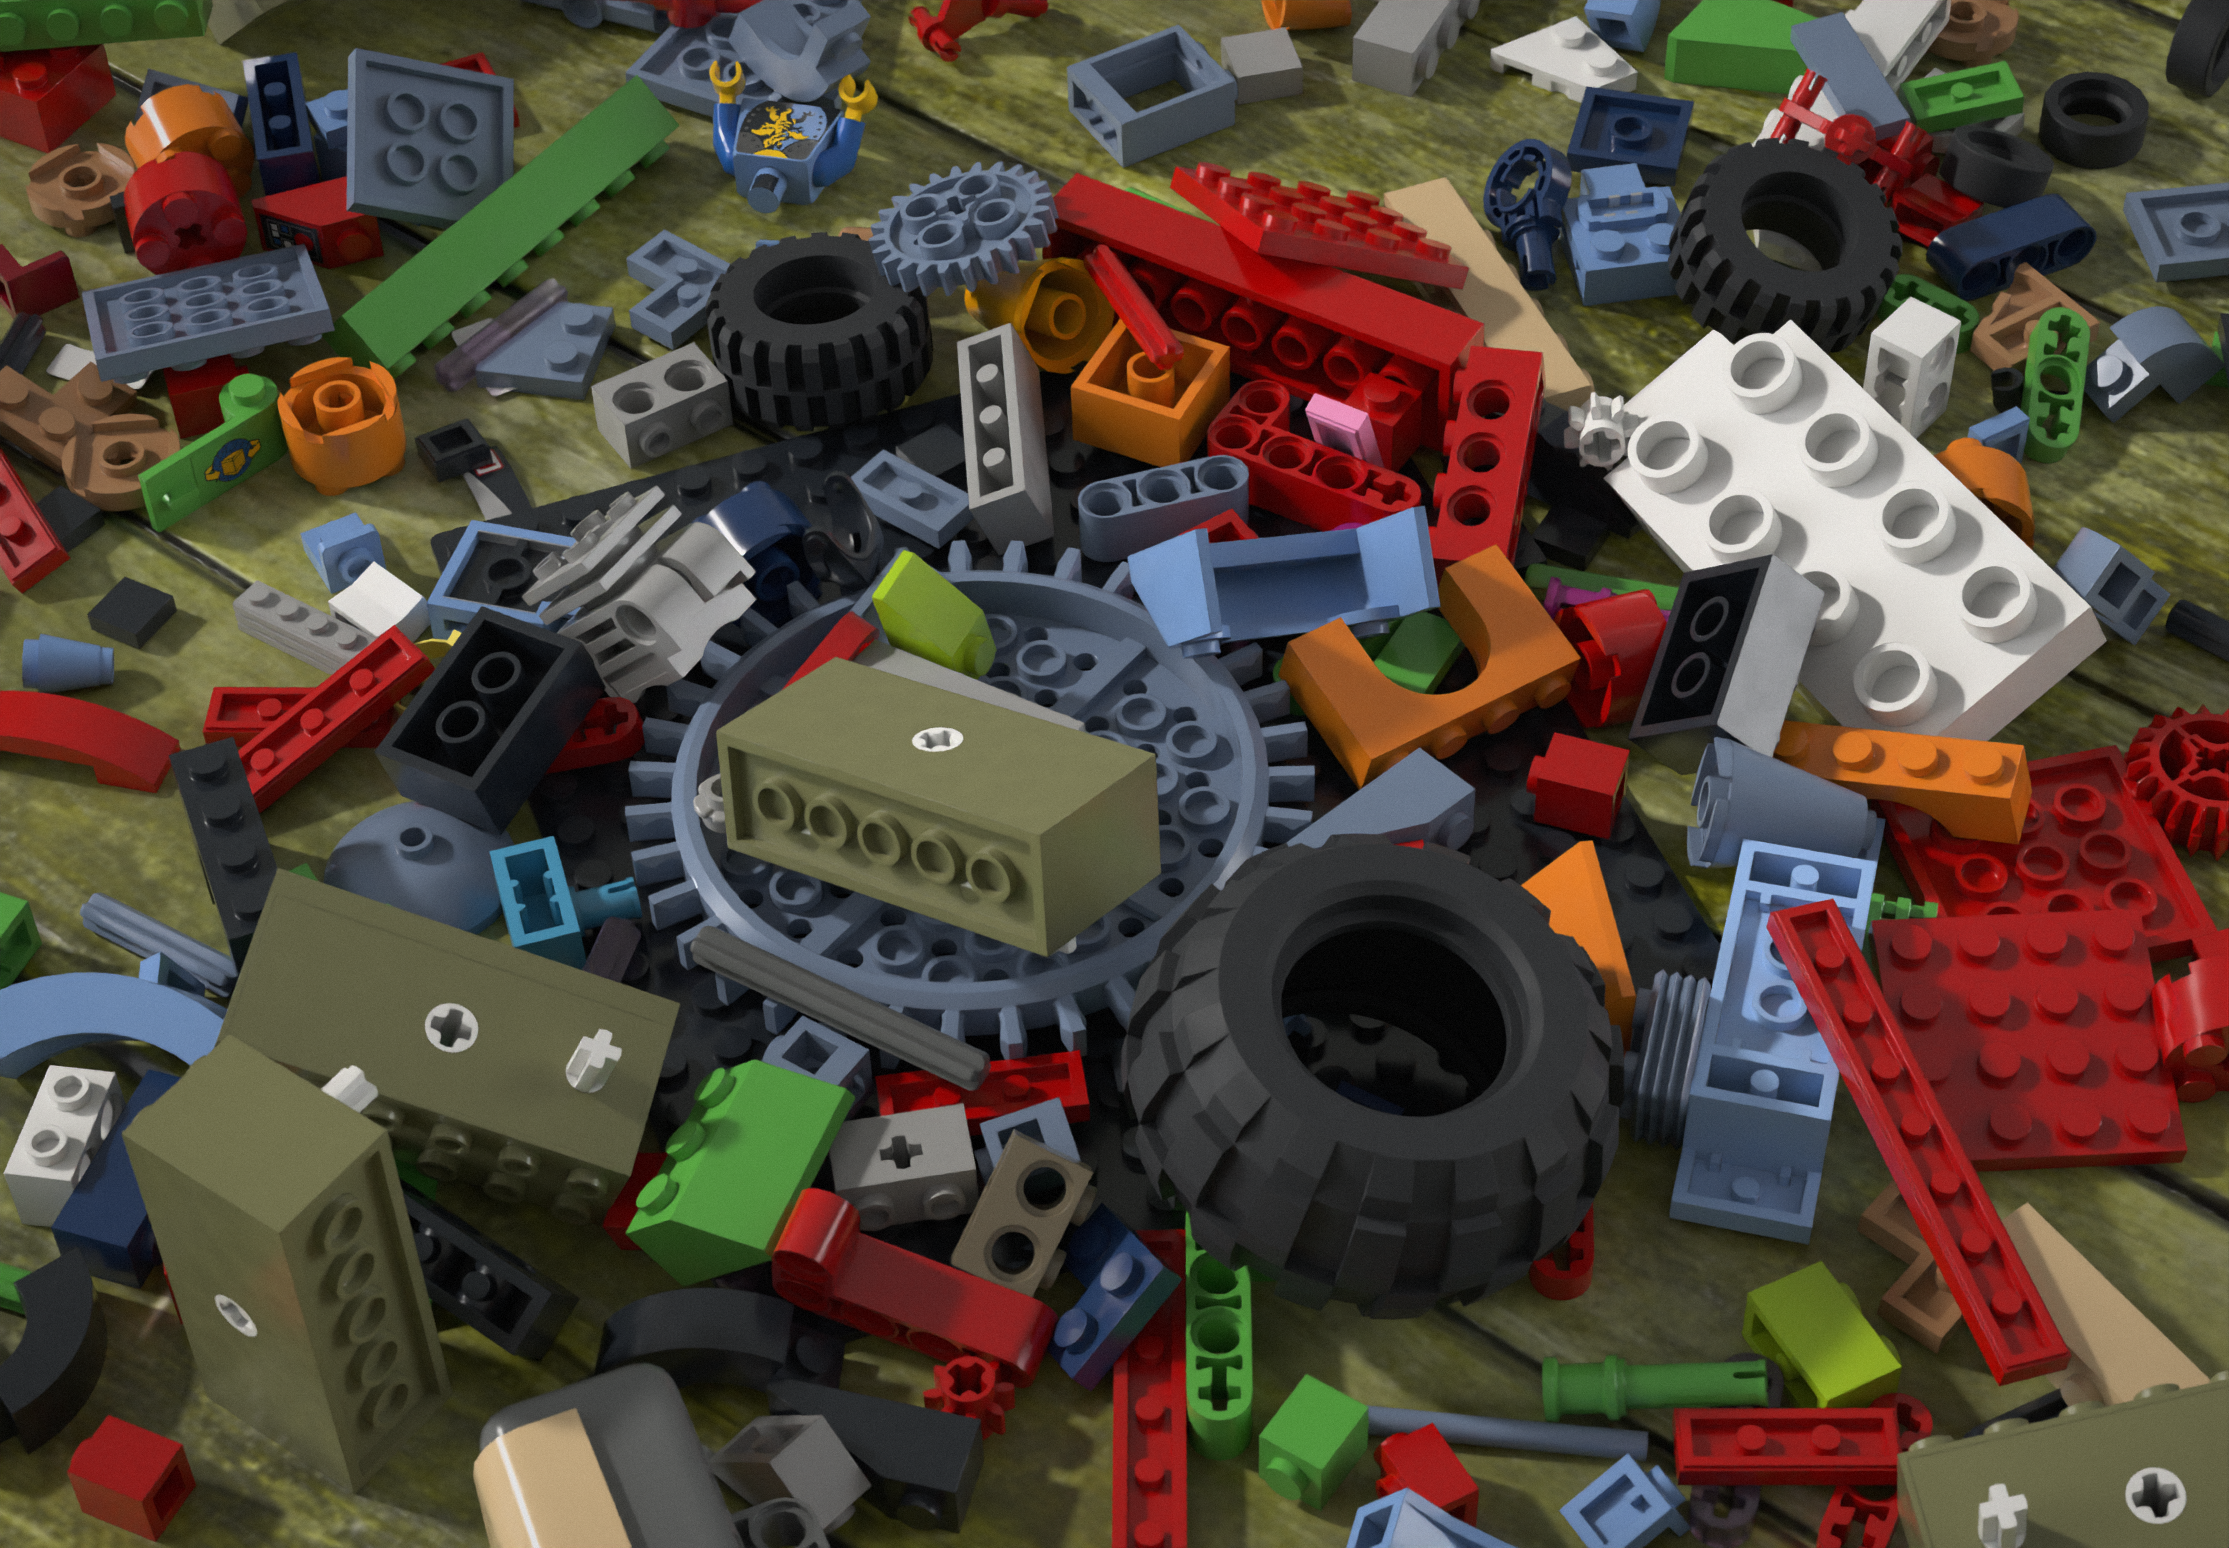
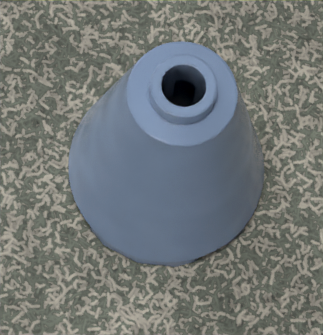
M1715 737L1714 744L1708 743L1704 750L1693 788L1691 806L1698 807V827L1688 826L1687 855L1691 866L1705 869L1737 867L1743 839L1857 858L1860 849L1869 850L1873 843L1877 815L1875 811L1868 810L1866 797L1730 739Z

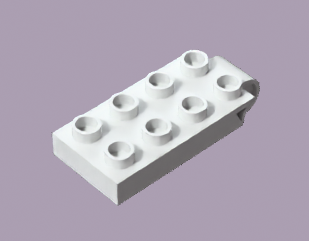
M1789 320L1774 334H1753L1743 338L1735 345L1713 329L1624 405V415L1637 414L1639 426L1630 438L1628 458L1606 475L1604 479L1632 512L1648 536L1683 572L1773 554L1825 592L1817 616L1816 629L1810 638L1798 675L1799 681L1796 690L1830 725L1988 741L2107 641L2091 606L1792 320Z

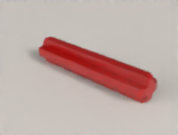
M1107 245L1095 246L1092 253L1085 255L1084 268L1150 361L1155 363L1160 370L1172 369L1174 362L1182 360L1184 348L1116 253L1112 252Z

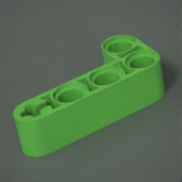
M1186 1212L1187 1434L1190 1445L1198 1454L1207 1459L1222 1461L1233 1459L1242 1454L1251 1443L1253 1434L1251 1282L1275 1280L1258 1272L1249 1265H1245L1235 1272L1216 1260L1192 1238L1190 1226L1192 1216ZM1214 1352H1224L1225 1354H1213V1353H1214ZM1212 1399H1227V1410L1214 1411Z

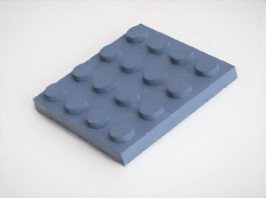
M305 244L82 291L95 361L101 382L113 379L117 384L134 383L146 378L149 375L148 371L171 366L175 371L193 370L205 365L207 358L230 354L232 358L252 357L265 350L264 346L285 341L294 346L306 345L320 340L322 333L335 331L328 303Z

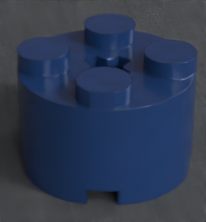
M758 481L748 484L740 493L724 500L711 510L709 514L699 516L692 522L708 524L717 529L756 571L749 580L743 582V585L756 598L750 608L777 628L794 619L789 611L788 584L798 580L812 593L816 600L823 593L818 587L820 580L808 564L802 545L805 531L813 526L789 496L772 489L768 483ZM740 617L739 619L731 622L735 626L741 628Z

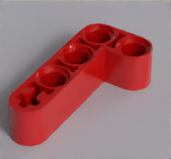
M1263 379L1246 383L1211 422L1207 430V457L1217 455L1232 456L1243 461L1248 467L1249 504L1322 532L1330 531L1346 523L1366 525L1412 507L1421 506L1420 487L1411 478L1290 433L1289 391L1285 386L1276 381Z
M807 1188L801 1191L772 1255V1285L774 1290L788 1302L807 1311L945 1363H950L967 1352L970 1356L983 1359L988 1364L994 1360L998 1361L1001 1365L1002 1382L1012 1383L1017 1388H1027L1033 1384L1059 1321L1058 1315L1049 1306L1037 1299L860 1233V1215L858 1210L842 1197L821 1189Z

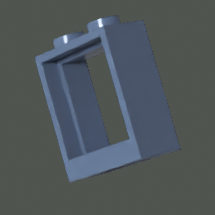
M1180 25L1067 67L1069 111L1123 168L1235 125V100L1238 98V87L1233 75L1228 70H1223L1208 55L1203 44L1195 41ZM1174 79L1188 92L1137 113L1124 100V98Z

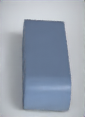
M1217 455L1089 484L1081 490L1078 497L1080 548L1085 556L1095 561L1114 562L1128 559L1127 557L1175 538L1179 534L1231 508L1247 525L1249 520L1248 467L1243 461L1235 457Z

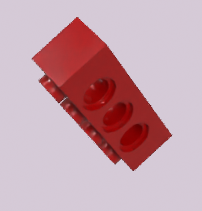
M1471 345L1467 368H1457L1453 386V403L1460 404L1457 421L1447 420L1443 454L1450 457L1447 473H1437L1434 485L1433 507L1440 510L1437 527L1428 526L1437 587L1440 585L1445 568L1496 544L1514 567L1546 387L1543 352ZM1493 412L1504 414L1497 419L1482 418L1486 414ZM1480 465L1495 466V468L1487 472L1472 471ZM1475 517L1486 520L1477 526L1462 524L1465 520Z

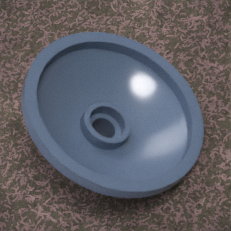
M416 801L405 802L383 809L353 827L332 851L325 868L323 882L477 935L493 924L503 913L489 851L513 846L514 843L506 830L502 835H499Z

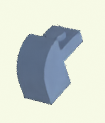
M2149 307L2127 315L2110 327L2118 337V340L2087 365L2084 390L2103 414L2115 423L2158 385H2161L2180 404L2225 365L2179 312L2168 307Z

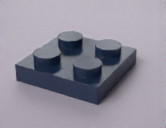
M1586 86L1566 156L1569 160L1571 171L1581 173L1583 169L1636 163L1645 184L1675 186L1693 119L1694 101Z

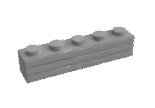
M258 580L232 604L236 612L235 617L240 631L329 675L334 674L377 639Z

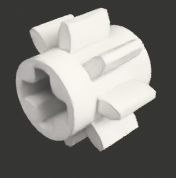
M1593 392L1590 395V399L1580 408L1576 406L1568 408L1570 427L1564 430V446L1567 449L1579 447V465L1581 467L1591 464L1605 467L1608 471L1612 470L1613 464L1619 461L1623 455L1628 457L1630 438L1639 426L1638 415H1624V398L1619 395L1613 400L1609 397L1598 396L1596 392Z

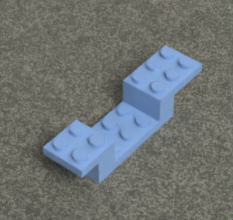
M1877 818L1873 843L1869 850L1860 849L1857 858L1743 839L1689 1094L1683 1147L1671 1199L1669 1218L1809 1245L1840 1072L1766 925L1770 912L1833 898L1862 952L1886 819Z

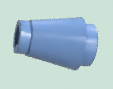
M40 634L39 640L24 639L22 656L23 688L38 689L40 693L50 694L95 687L101 684H113L114 648L101 647L46 634Z

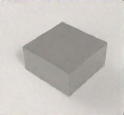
M1286 27L1221 38V66L1223 70L1226 69L1233 75L1237 83L1238 98L1236 102L1238 105L1303 94V66Z

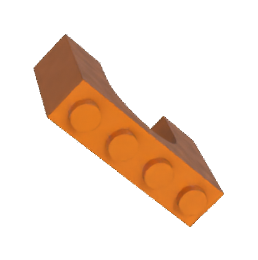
M1497 544L1445 568L1438 588L1441 606L1438 609L1465 644L1476 663L1478 678L1464 689L1449 694L1429 695L1416 693L1395 684L1376 667L1341 617L1288 642L1278 676L1281 680L1287 682L1290 687V693L1359 790L1419 747L1432 757L1435 756L1439 760L1445 759L1459 751L1468 739L1486 730L1489 734L1498 733L1509 727L1521 713L1537 705L1541 709L1549 708L1560 702L1570 692L1572 688L1571 681L1581 657Z

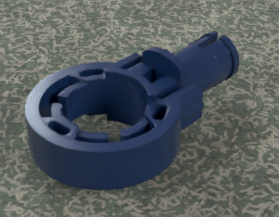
M1537 139L1519 141L1502 154L1489 174L1483 196L1485 215L1491 224L1501 229L1503 247L1518 253L1520 283L1524 289L1530 291L1548 289V283L1554 285L1557 277L1552 256V244L1560 236V229L1558 228L1563 226L1561 210L1569 196L1572 182V171L1567 157L1559 150ZM1539 170V177L1534 188H1529L1522 199L1516 203L1517 197L1511 194L1512 189L1518 190L1527 175L1530 176Z

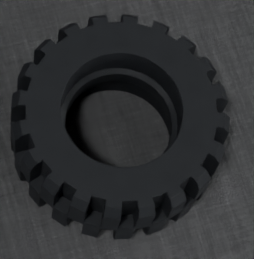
M1765 138L1757 140L1754 147L1750 142H1746L1729 148L1727 154L1716 156L1706 166L1703 174L1698 177L1671 232L1668 245L1671 251L1668 258L1669 271L1673 280H1678L1675 289L1684 306L1692 305L1694 309L1691 315L1703 329L1710 326L1734 344L1753 334H1774L1789 320H1792L1827 355L1829 352L1835 353L1844 350L1853 343L1856 336L1862 335L1896 278L1899 270L1898 261L1902 256V240L1899 233H1896L1899 229V224L1892 207L1885 208L1884 204L1887 198L1877 183L1870 185L1864 179L1865 171L1854 162L1847 165L1837 159L1838 152L1825 146L1821 151L1810 148L1809 141L1791 139L1788 144H1782L1779 142V138ZM1746 231H1774L1796 240L1813 254L1823 271H1801L1773 261L1754 245Z
M827 232L811 233V237L796 239V236H790L780 239L779 244L770 247L764 244L751 251L748 258L739 257L731 263L726 274L721 273L706 301L705 312L714 366L728 380L730 402L744 415L755 421L761 417L768 426L782 429L785 425L794 426L797 431L813 432L814 427L829 426L830 431L846 428V423L858 420L861 424L875 420L879 412L886 410L890 413L901 406L905 400V395L911 397L923 383L933 362V341L927 296H923L920 286L906 293L901 283L893 286L889 285L887 276H881L869 240H862L858 234L843 232L841 236H828Z

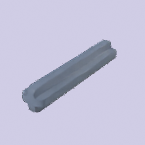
M94 893L87 903L82 904L79 914L83 917L85 928L146 959L162 952L202 982L206 989L224 998L232 997L237 977L230 956L104 893Z

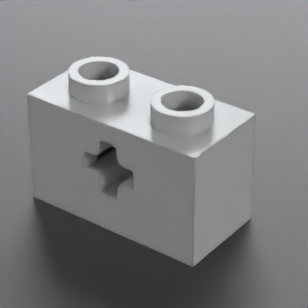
M964 1103L845 1121L828 1151L834 1194L842 1197L858 1210L860 1230L877 1231L891 1225L930 1219L948 1220L958 1215L973 1213L979 1201L976 1166Z

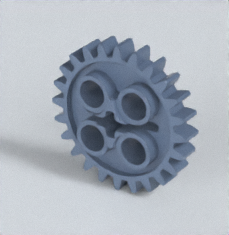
M998 161L989 170H983L981 162H976L969 172L962 173L958 166H954L950 171L949 177L942 179L939 175L933 173L930 174V184L926 186L910 184L911 195L908 197L893 196L891 199L894 208L881 209L878 212L881 222L871 224L873 237L869 238V243L881 276H887L889 285L893 286L901 283L906 293L920 286L923 296H929L938 287H943L945 295L951 296L958 285L965 284L968 291L973 292L980 280L986 279L989 283L995 285L999 280L998 273L1002 271L1013 274L1019 273L1017 264L1019 260L1035 261L1037 255L1034 248L1048 247L1050 241L1047 234L1057 232L1054 219L1058 218V213L1047 181H1040L1036 171L1024 174L1023 167L1020 164L1005 171L1004 164L1001 161Z

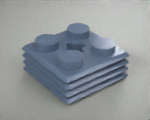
M1663 969L1655 974L1652 990L1639 987L1632 1021L1634 1033L1631 1051H1626L1624 1057V1102L1619 1110V1118L1630 1119V1136L1634 1142L1644 1138L1648 1145L1657 1140L1662 1148L1669 1143L1672 1144L1675 1150L1683 1146L1689 1094L1710 998L1711 985L1706 977L1696 982L1692 975L1682 979L1678 972L1669 977Z

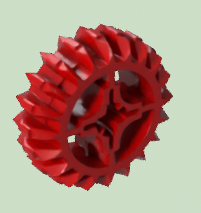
M2204 704L2201 705L2195 714H2190L2178 706L2169 718L2155 714L2148 727H2139L2137 735L2132 739L2129 751L2124 754L2123 759L2128 767L2123 771V778L2129 781H2137L2132 790H2130L2127 803L2131 806L2132 799L2146 798L2148 804L2144 808V813L2150 817L2156 816L2171 846L2180 844L2187 847L2190 858L2198 850L2209 851L2214 859L2218 861L2226 850H2229V708L2222 715L2210 713Z

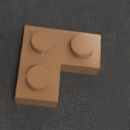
M91 361L54 395L6 365L0 371V435L55 471L63 474L62 454L67 443L76 434L80 442L86 436L94 433L91 424L103 418L128 414L136 406L137 391L127 384H117L113 379L101 382L97 365Z
M1893 1179L1861 1214L1857 1231L1910 1265L1881 1298L1877 1315L1938 1354L1963 1325L1965 1319Z

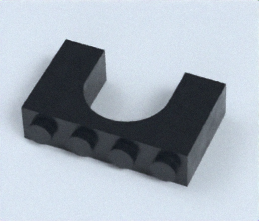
M231 737L171 754L169 758L198 861L212 904H216L238 980L278 868L234 738Z

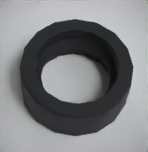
M2191 0L2178 24L2169 49L2165 71L2169 84L2207 97L2213 96L2222 87L2229 76V0Z
M2089 71L2068 74L2054 81L2044 94L2039 122V139L2046 151L2068 164L2093 169L2119 166L2133 159L2142 148L2148 120L2149 102L2138 87L2128 80L2112 74ZM2094 114L2112 119L2118 124L2104 127L2091 126L2075 121L2069 116Z
M1963 126L1955 129L1939 173L1944 181L1956 190L1990 205L2009 208L2043 195L2053 171L2054 162L2047 153L2019 137L1981 126Z

